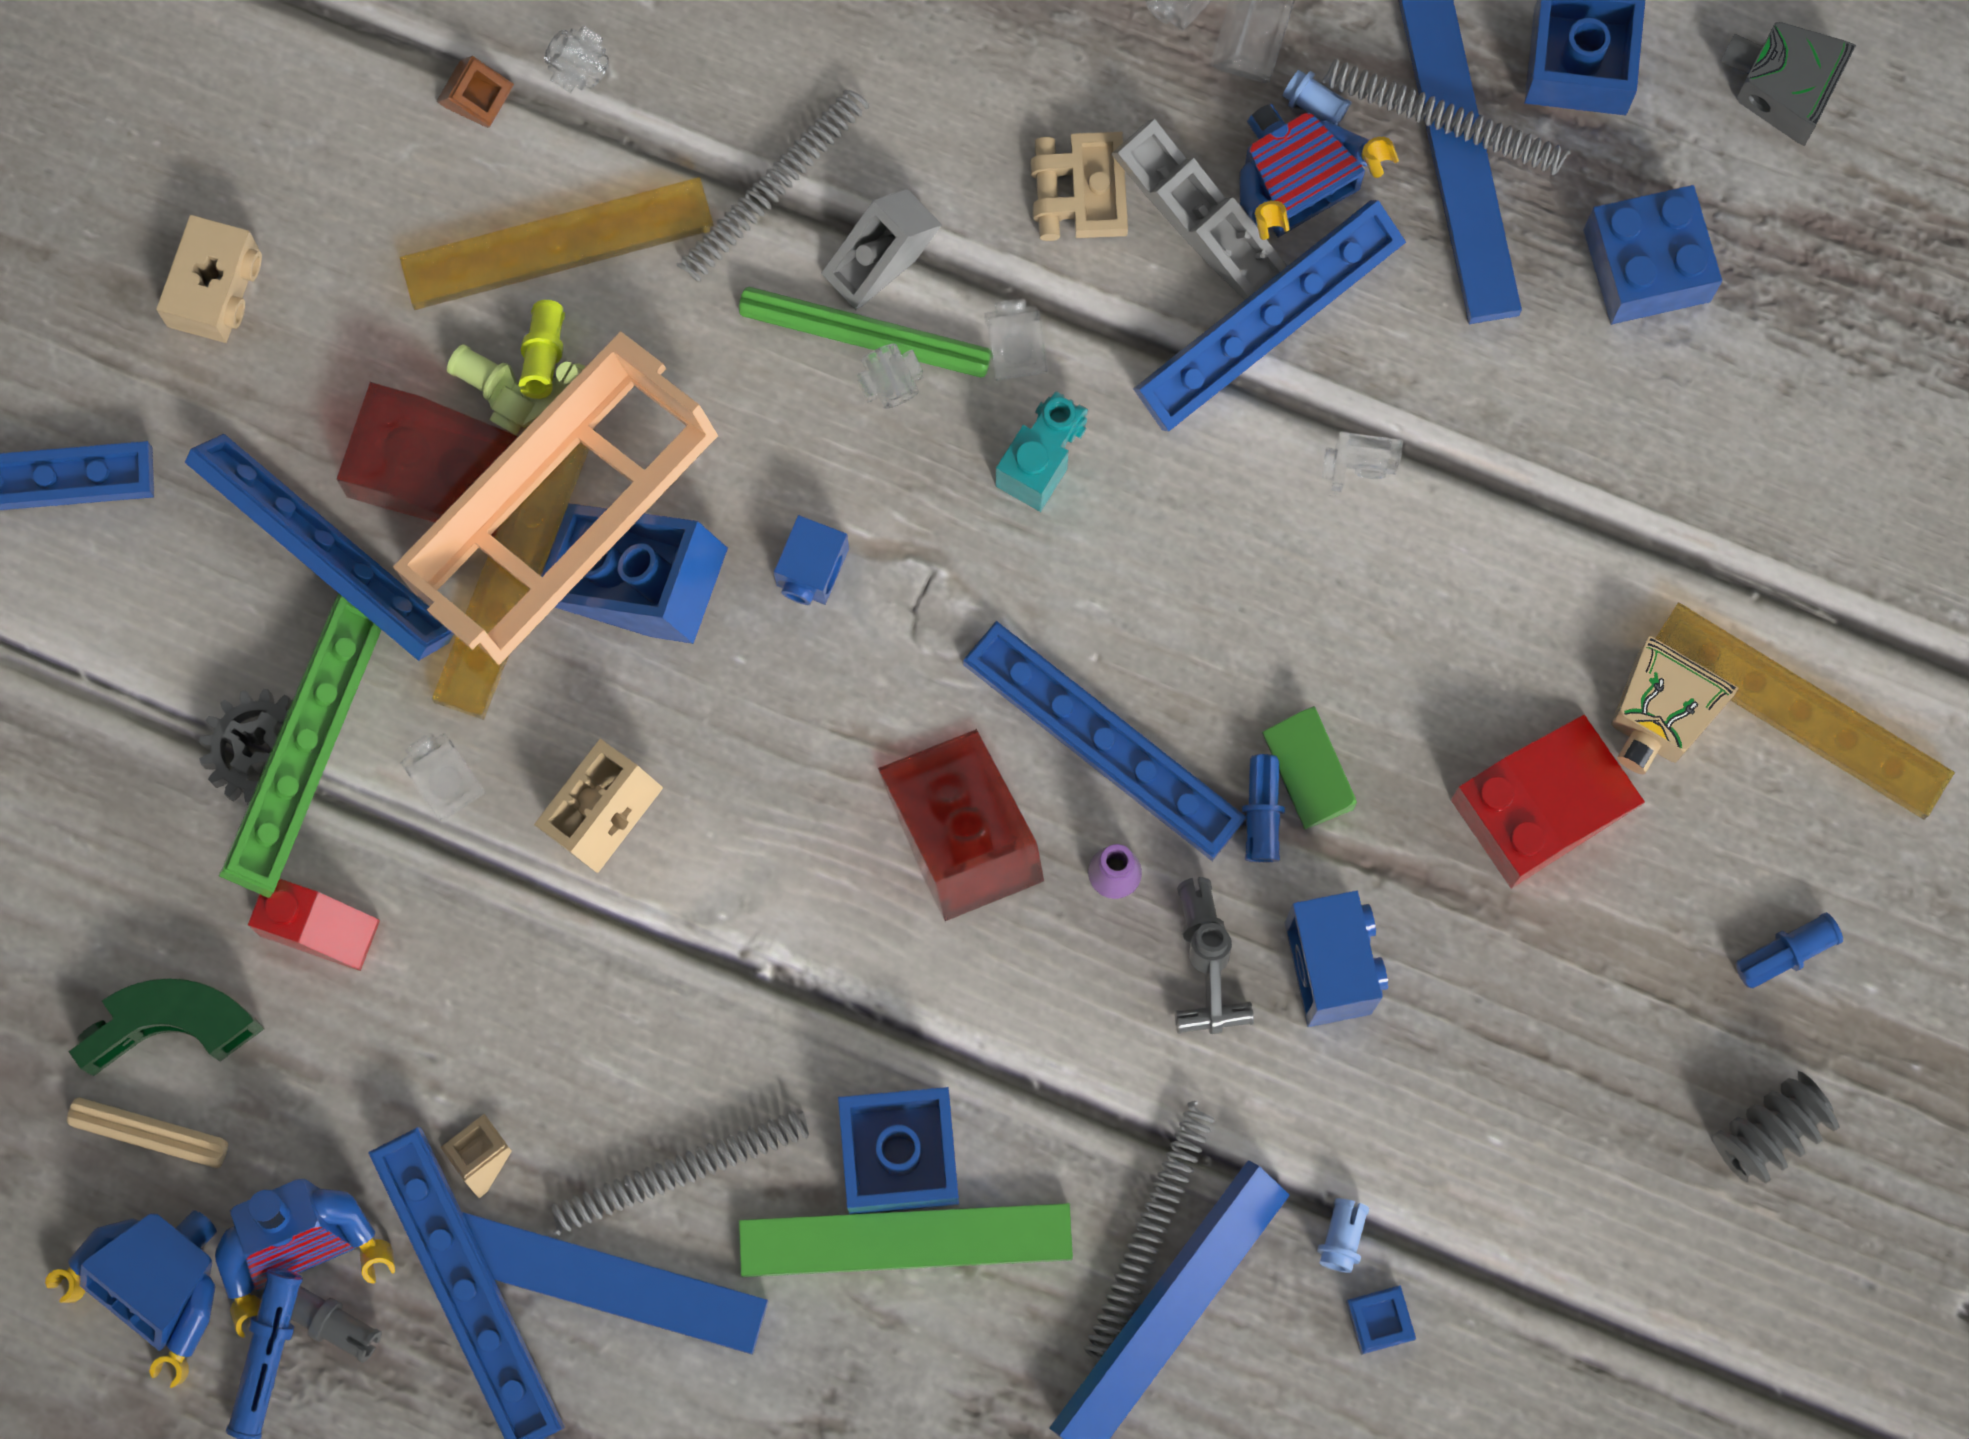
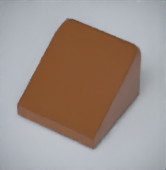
M474 56L462 59L457 64L438 97L437 103L450 111L489 128L514 84Z

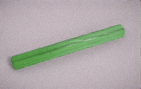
M750 286L745 287L739 301V313L746 318L980 378L985 377L989 369L991 350L987 347Z

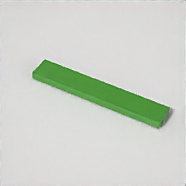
M339 593L334 599L219 873V877L268 898L271 897L277 886L381 633V629Z
M1070 1203L739 1220L742 1277L1073 1260Z

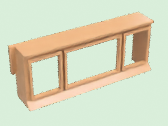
M621 331L393 566L394 570L412 592L430 605L427 609L430 615L472 650L478 645L498 665L509 656L718 437L701 406L661 375L666 370L664 364ZM634 386L686 425L683 431L645 470L593 430ZM581 442L631 481L632 484L541 577L492 537L491 534ZM478 548L530 589L488 634L437 591Z

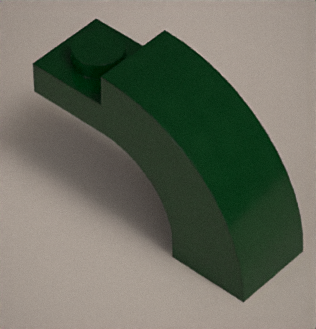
M154 979L127 986L103 999L102 1003L113 1019L108 1023L105 1020H101L86 1028L77 1038L79 1044L68 1052L80 1069L95 1076L143 1040L157 1034L174 1032L195 1037L212 1057L221 1062L263 1031L264 1028L245 1008L213 987L184 979Z

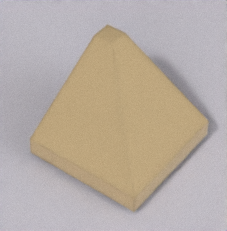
M485 1114L440 1147L478 1198H481L488 1192L512 1152Z

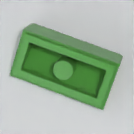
M1315 706L1305 709L1262 732L1271 755H1275L1279 759V773L1304 830L1354 810L1357 804L1356 798Z

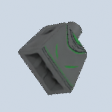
M1775 22L1763 46L1738 34H1734L1721 62L1748 74L1737 96L1739 103L1795 142L1805 146L1856 45L1787 23Z

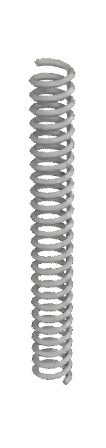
M1338 58L1333 61L1322 80L1323 83H1327L1329 80L1331 89L1335 88L1339 83V91L1341 93L1349 86V95L1353 96L1358 91L1359 100L1364 99L1368 94V103L1371 104L1377 99L1379 108L1387 102V110L1391 111L1397 105L1396 112L1398 115L1402 114L1406 109L1407 119L1412 118L1416 112L1415 119L1417 123L1421 122L1426 115V126H1430L1435 120L1436 130L1441 129L1445 123L1444 131L1446 134L1450 133L1455 126L1454 135L1456 138L1464 131V140L1468 141L1474 134V145L1479 144L1484 137V149L1489 148L1494 140V153L1498 152L1503 145L1502 154L1504 157L1513 148L1512 158L1516 160L1523 151V164L1527 163L1533 155L1532 167H1537L1542 159L1541 170L1544 172L1552 163V176L1557 174L1567 155L1571 154L1570 149H1566L1559 159L1561 147L1557 145L1549 156L1551 143L1550 141L1546 142L1540 151L1542 142L1540 137L1535 139L1530 148L1531 133L1525 136L1520 145L1522 138L1521 130H1518L1510 141L1513 130L1511 126L1506 128L1500 138L1503 128L1502 122L1496 125L1491 134L1492 118L1487 120L1481 130L1484 119L1483 115H1479L1471 127L1474 117L1473 111L1468 112L1461 124L1464 109L1463 107L1459 108L1452 120L1455 108L1453 103L1448 106L1442 117L1445 106L1444 99L1439 101L1432 113L1435 97H1430L1423 109L1426 97L1425 92L1420 93L1413 106L1416 95L1415 88L1410 90L1403 103L1406 85L1400 87L1394 98L1397 83L1393 81L1384 95L1387 84L1386 77L1381 79L1374 92L1378 76L1376 73L1373 74L1365 87L1368 76L1367 69L1361 73L1355 84L1358 67H1353L1345 81L1349 67L1348 62L1343 64L1335 78L1339 65Z
M844 90L843 97H837L836 104L829 105V111L822 112V119L817 118L815 126H809L808 133H802L801 140H795L794 147H789L787 154L780 156L781 162H774V169H767V176H760L759 183H753L752 190L745 192L746 198L740 197L738 199L739 205H732L731 212H725L724 219L717 220L718 227H710V234H703V241H696V248H690L689 256H682V263H677V267L686 270L696 281H701V277L691 269L686 260L695 264L703 274H708V270L696 259L693 252L701 256L710 267H715V262L704 253L701 246L707 248L718 260H722V255L709 243L707 238L716 242L724 252H729V247L717 237L715 231L722 234L731 245H736V240L724 230L722 224L728 226L739 238H743V233L732 224L728 216L734 218L743 229L750 231L749 224L738 215L736 209L743 212L752 223L758 224L757 218L745 208L743 202L750 205L759 216H765L764 211L752 201L750 195L756 197L766 209H772L769 201L760 195L756 187L762 189L772 201L779 202L777 195L765 185L764 180L771 183L778 193L786 195L785 189L772 178L771 173L778 176L787 187H793L792 182L780 172L778 166L784 168L794 180H800L799 175L787 165L785 158L790 160L801 173H807L805 166L794 158L791 151L797 153L808 166H813L812 159L801 151L798 144L804 146L814 158L820 159V153L807 142L805 137L810 138L821 151L827 152V146L814 135L812 130L819 132L828 144L834 145V139L821 128L819 123L826 125L834 136L841 137V132L828 121L826 116L832 117L841 129L848 130L846 122L835 114L833 108L839 110L848 122L855 123L853 115L842 107L840 101L846 103L857 116H862V111L849 100L847 94L859 100L865 109H869L867 101L852 90Z
M1197 1101L1187 1103L1191 1110L1183 1113L1187 1121L1179 1123L1182 1131L1175 1133L1178 1141L1170 1143L1174 1151L1166 1153L1170 1161L1162 1163L1165 1171L1158 1173L1161 1181L1153 1183L1154 1188L1158 1192L1149 1193L1150 1199L1153 1201L1145 1203V1207L1149 1212L1140 1214L1144 1222L1137 1223L1136 1227L1140 1232L1132 1234L1134 1241L1137 1243L1127 1244L1132 1253L1123 1254L1124 1259L1128 1263L1119 1264V1268L1123 1273L1114 1275L1119 1283L1111 1284L1110 1288L1115 1294L1106 1295L1107 1301L1111 1304L1101 1305L1102 1310L1106 1314L1097 1315V1318L1103 1325L1096 1324L1093 1326V1330L1098 1335L1088 1336L1089 1341L1093 1345L1084 1346L1085 1352L1098 1361L1102 1356L1095 1352L1104 1354L1108 1349L1107 1346L1099 1341L1112 1344L1115 1338L1103 1331L1118 1335L1122 1330L1108 1321L1121 1325H1126L1128 1320L1111 1310L1127 1315L1134 1314L1131 1309L1116 1300L1132 1305L1138 1304L1136 1299L1121 1290L1137 1295L1142 1294L1141 1289L1124 1279L1142 1285L1146 1284L1144 1278L1128 1269L1144 1274L1151 1273L1150 1269L1133 1259L1149 1264L1155 1263L1153 1258L1136 1248L1154 1254L1160 1253L1156 1247L1140 1238L1159 1244L1164 1243L1162 1238L1145 1228L1164 1234L1168 1233L1167 1228L1149 1218L1172 1223L1171 1218L1154 1208L1171 1213L1177 1212L1176 1208L1166 1204L1157 1197L1175 1203L1181 1202L1180 1198L1161 1187L1180 1193L1185 1192L1183 1187L1173 1183L1166 1177L1185 1183L1190 1182L1187 1177L1170 1167L1189 1173L1194 1172L1192 1167L1174 1157L1194 1163L1198 1162L1196 1157L1178 1147L1200 1153L1202 1152L1200 1147L1183 1137H1188L1202 1143L1207 1142L1205 1137L1191 1131L1186 1126L1207 1133L1211 1132L1209 1127L1197 1122L1190 1116L1211 1123L1215 1122L1213 1117L1194 1107L1197 1105Z
M790 1110L788 1114L790 1125L783 1115H779L780 1130L775 1121L769 1119L768 1127L770 1134L764 1124L759 1122L758 1132L760 1139L755 1130L749 1126L747 1132L750 1144L742 1131L737 1133L739 1146L734 1137L728 1135L729 1151L723 1140L718 1138L717 1148L719 1156L711 1143H708L706 1146L709 1160L703 1149L697 1147L696 1154L699 1165L692 1152L687 1150L686 1159L689 1169L680 1155L676 1156L678 1172L672 1161L666 1159L665 1165L668 1177L661 1164L656 1163L655 1170L658 1182L652 1170L646 1167L645 1175L648 1186L638 1171L634 1174L637 1189L630 1176L625 1175L624 1182L627 1194L620 1181L615 1179L614 1187L617 1199L610 1185L605 1183L603 1188L607 1203L597 1187L593 1189L596 1206L589 1193L584 1191L583 1199L586 1211L578 1196L574 1195L572 1200L576 1216L568 1201L563 1199L562 1206L566 1221L558 1205L553 1203L552 1211L556 1223V1229L553 1232L560 1236L562 1226L570 1232L572 1222L575 1226L581 1228L583 1223L582 1217L591 1224L593 1214L596 1218L602 1219L603 1209L612 1216L614 1211L613 1204L617 1210L622 1211L624 1208L623 1200L630 1207L634 1205V1197L638 1202L643 1203L645 1199L644 1192L648 1198L653 1199L655 1196L654 1188L661 1195H664L665 1185L669 1190L674 1191L675 1180L680 1186L684 1187L686 1183L685 1175L690 1182L694 1183L696 1180L695 1171L700 1178L705 1179V1166L713 1175L717 1171L716 1163L721 1170H726V1159L731 1166L736 1167V1154L742 1162L746 1163V1150L754 1159L758 1155L757 1147L762 1154L766 1155L768 1152L767 1142L771 1149L777 1151V1138L783 1146L787 1147V1133L791 1140L797 1143L799 1139L797 1129L802 1137L807 1139L809 1132L805 1114L803 1111H800L799 1121L795 1112Z

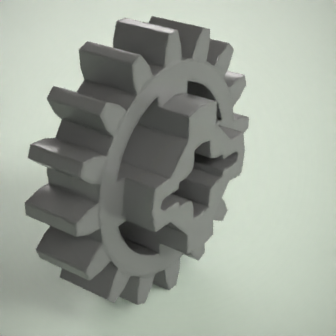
M268 689L262 690L258 701H253L246 690L241 691L240 705L233 707L231 703L223 700L220 704L225 715L221 719L213 716L207 717L206 721L214 729L213 735L200 736L199 743L204 748L211 750V753L201 757L200 763L205 769H216L208 780L215 788L226 785L224 795L229 800L234 802L243 792L245 802L249 804L269 753L265 752L263 754L256 751L252 754L243 740L252 745L253 743L263 745L266 742L269 748L272 749L292 702L287 695H283L274 704L273 695ZM259 716L257 720L240 724L249 718ZM226 743L233 747L235 754L230 763L232 766L231 771L225 757Z

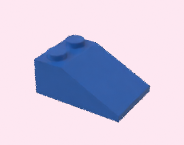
M568 503L541 577L547 573L608 508ZM644 513L555 608L648 637L694 644L728 547L699 521Z

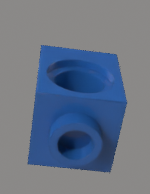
M798 515L774 570L776 585L782 588L781 594L803 605H810L812 600L826 605L849 551L848 534Z

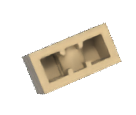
M193 215L189 216L156 309L167 327L227 343L231 329H237L242 322L245 312L243 295L248 281L253 282L257 278L261 267L262 254L250 231ZM218 274L222 276L220 280L217 279ZM206 281L209 282L208 287L205 286Z
M599 739L534 825L596 873H599L663 787L637 764L602 739Z

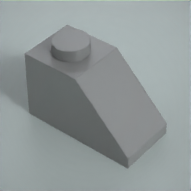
M908 189L875 199L821 274L855 310L861 308L917 260L942 224Z

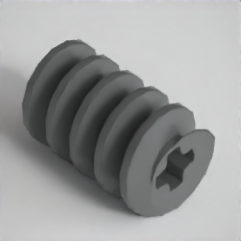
M1798 1071V1081L1788 1078L1782 1082L1781 1094L1771 1091L1765 1095L1763 1100L1764 1107L1757 1104L1749 1107L1746 1111L1747 1120L1740 1117L1732 1120L1729 1123L1730 1133L1719 1130L1712 1135L1713 1142L1721 1157L1732 1172L1741 1180L1748 1182V1177L1754 1175L1764 1183L1769 1182L1771 1178L1765 1164L1770 1161L1779 1169L1785 1170L1788 1164L1782 1152L1784 1149L1787 1148L1798 1157H1802L1806 1153L1800 1137L1804 1135L1816 1145L1823 1141L1817 1124L1821 1122L1833 1132L1840 1128L1830 1101L1818 1085L1805 1073Z

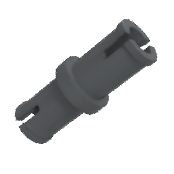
M299 1286L291 1320L307 1328L308 1336L318 1342L325 1339L356 1357L358 1361L366 1362L376 1349L375 1346L370 1345L371 1342L379 1343L382 1332L343 1311L342 1303L334 1298L324 1300L304 1287Z

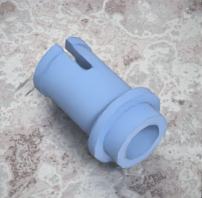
M1298 70L1282 95L1290 101L1288 106L1293 109L1297 105L1306 112L1313 114L1317 119L1321 121L1326 120L1338 126L1349 109L1351 101L1344 99L1313 79L1315 73L1312 71L1305 74Z
M1335 1199V1207L1325 1244H1320L1317 1252L1321 1254L1319 1263L1322 1266L1339 1272L1351 1273L1353 1265L1360 1263L1361 1256L1357 1254V1249L1366 1215L1369 1213L1370 1208L1359 1203L1357 1207H1353L1355 1203L1353 1200Z

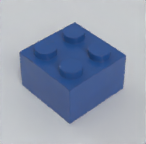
M1537 0L1533 13L1524 104L1626 116L1637 92L1646 0Z
M1694 185L1593 207L1583 231L1611 325L1706 304L1712 301L1723 280Z
M1358 890L1293 903L1284 923L1307 1027L1371 1015L1383 997L1382 990L1388 989V978L1382 957L1373 958L1370 937L1376 936V926L1370 904L1361 905Z
M949 1087L838 1097L846 1200L849 1215L959 1205Z

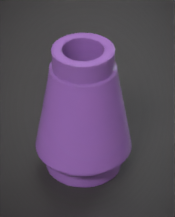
M1114 844L1101 849L1093 856L1088 868V877L1092 887L1099 894L1107 898L1119 899L1130 895L1136 890L1141 881L1142 868L1140 861L1133 852L1124 845ZM1111 859H1118L1123 861V866L1126 867L1121 871H1114L1108 865Z

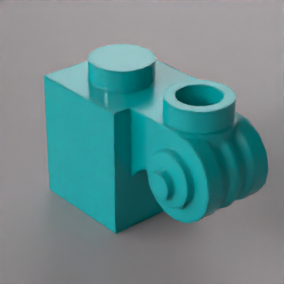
M1058 391L1051 397H1048L1044 403H1039L1035 411L1038 416L1033 427L1030 429L1022 425L996 467V487L1039 512L1042 511L1067 471L1069 450L1065 449L1067 442L1072 443L1076 437L1081 439L1087 429L1085 426L1088 409L1080 404L1075 405L1072 399H1066Z

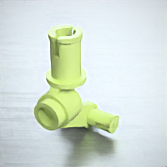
M465 344L460 345L451 355L447 365V372L482 391L484 399L489 401L491 409L494 410L489 420L517 435L520 428L529 426L586 366L579 363L571 364V362L561 363L557 367L556 377L553 378L551 394L542 399L527 397L520 391L521 387L517 384L509 364L501 363L498 365L472 351Z

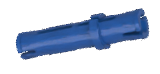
M268 1269L258 1315L251 1316L248 1330L253 1334L240 1377V1384L230 1422L226 1428L227 1434L237 1439H261V1432L274 1388L285 1340H290L293 1335L294 1325L290 1323L298 1289L303 1278L301 1275L288 1270Z

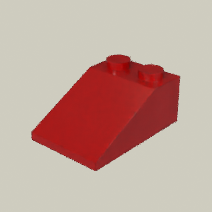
M1585 714L1501 759L1459 786L1451 799L1511 889L1645 803Z

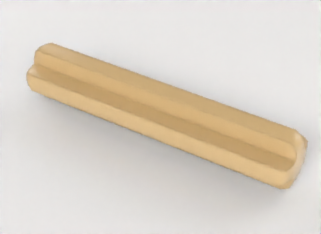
M80 1097L73 1100L67 1116V1123L74 1128L213 1168L221 1167L228 1150V1142L223 1138Z

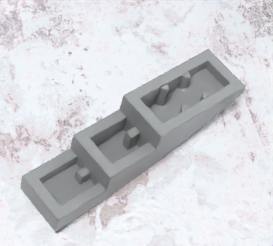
M1155 119L1148 120L1111 153L1145 196L1178 233L1244 300L1287 267V264L1267 239H1260L1258 228L1233 197L1225 198L1194 158L1186 159Z

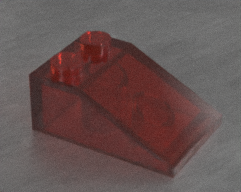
M370 382L336 480L347 498L436 522L518 436L422 396ZM501 525L491 534L496 540Z
M977 729L878 768L882 782L925 883L944 921L1044 882L1037 842Z

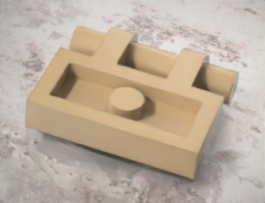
M1123 132L1071 134V153L1056 154L1054 138L1040 137L1035 140V157L1031 159V176L1037 179L1038 200L1033 203V219L1039 223V236L1041 240H1058L1060 238L1059 222L1063 219H1075L1076 238L1127 236L1125 170L1111 155L1123 143ZM1072 175L1073 197H1058L1057 178Z

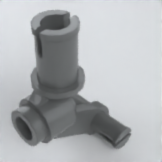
M1198 877L1200 890L1195 891L1193 878H1189L1181 882L1177 887L1186 922L1182 929L1184 940L1190 943L1189 959L1192 966L1198 971L1205 973L1206 1008L1175 1010L1177 1033L1181 1034L1182 1032L1208 1029L1210 1034L1222 1033L1223 1027L1253 1025L1254 1013L1250 1001L1222 1006L1221 971L1229 962L1232 940L1225 929L1224 921L1217 918L1211 891V881L1208 878Z

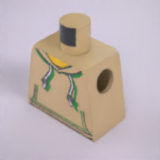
M1649 636L1636 656L1612 719L1611 725L1629 737L1617 760L1623 766L1638 774H1645L1657 754L1676 763L1723 710L1739 688L1652 636Z

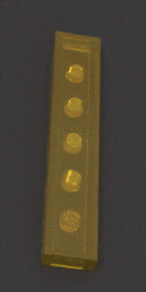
M698 177L400 257L412 306L414 310L706 233L710 231V227L714 226L701 178Z
M581 442L499 526L495 536L498 542L539 575H541L589 448ZM488 556L465 614L488 634L530 589ZM456 636L433 694V702L484 720L508 657L498 665L478 645L472 650Z
M1679 602L1655 638L1737 686L1739 689L1730 701L1923 820L1930 815L1955 774L1953 770Z

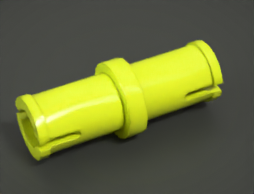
M544 299L534 303L531 309L532 317L529 333L524 336L521 343V355L524 358V363L518 385L521 387L520 391L524 395L533 399L546 398L551 394L555 364L560 362L563 355V343L560 340L565 312H563V306L553 300Z

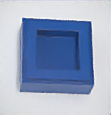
M1401 1285L1346 1301L1361 1355L1416 1340Z

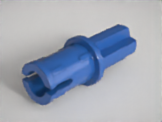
M1257 754L1252 755L1250 758L1249 805L1242 806V812L1247 814L1245 861L1262 863L1280 861V814L1285 813V807L1278 805L1279 759L1275 755Z
M1827 912L1823 913L1818 918L1789 933L1785 931L1776 933L1774 941L1737 960L1735 963L1737 973L1748 988H1755L1791 968L1799 971L1804 968V961L1834 945L1843 943L1842 932L1834 918Z

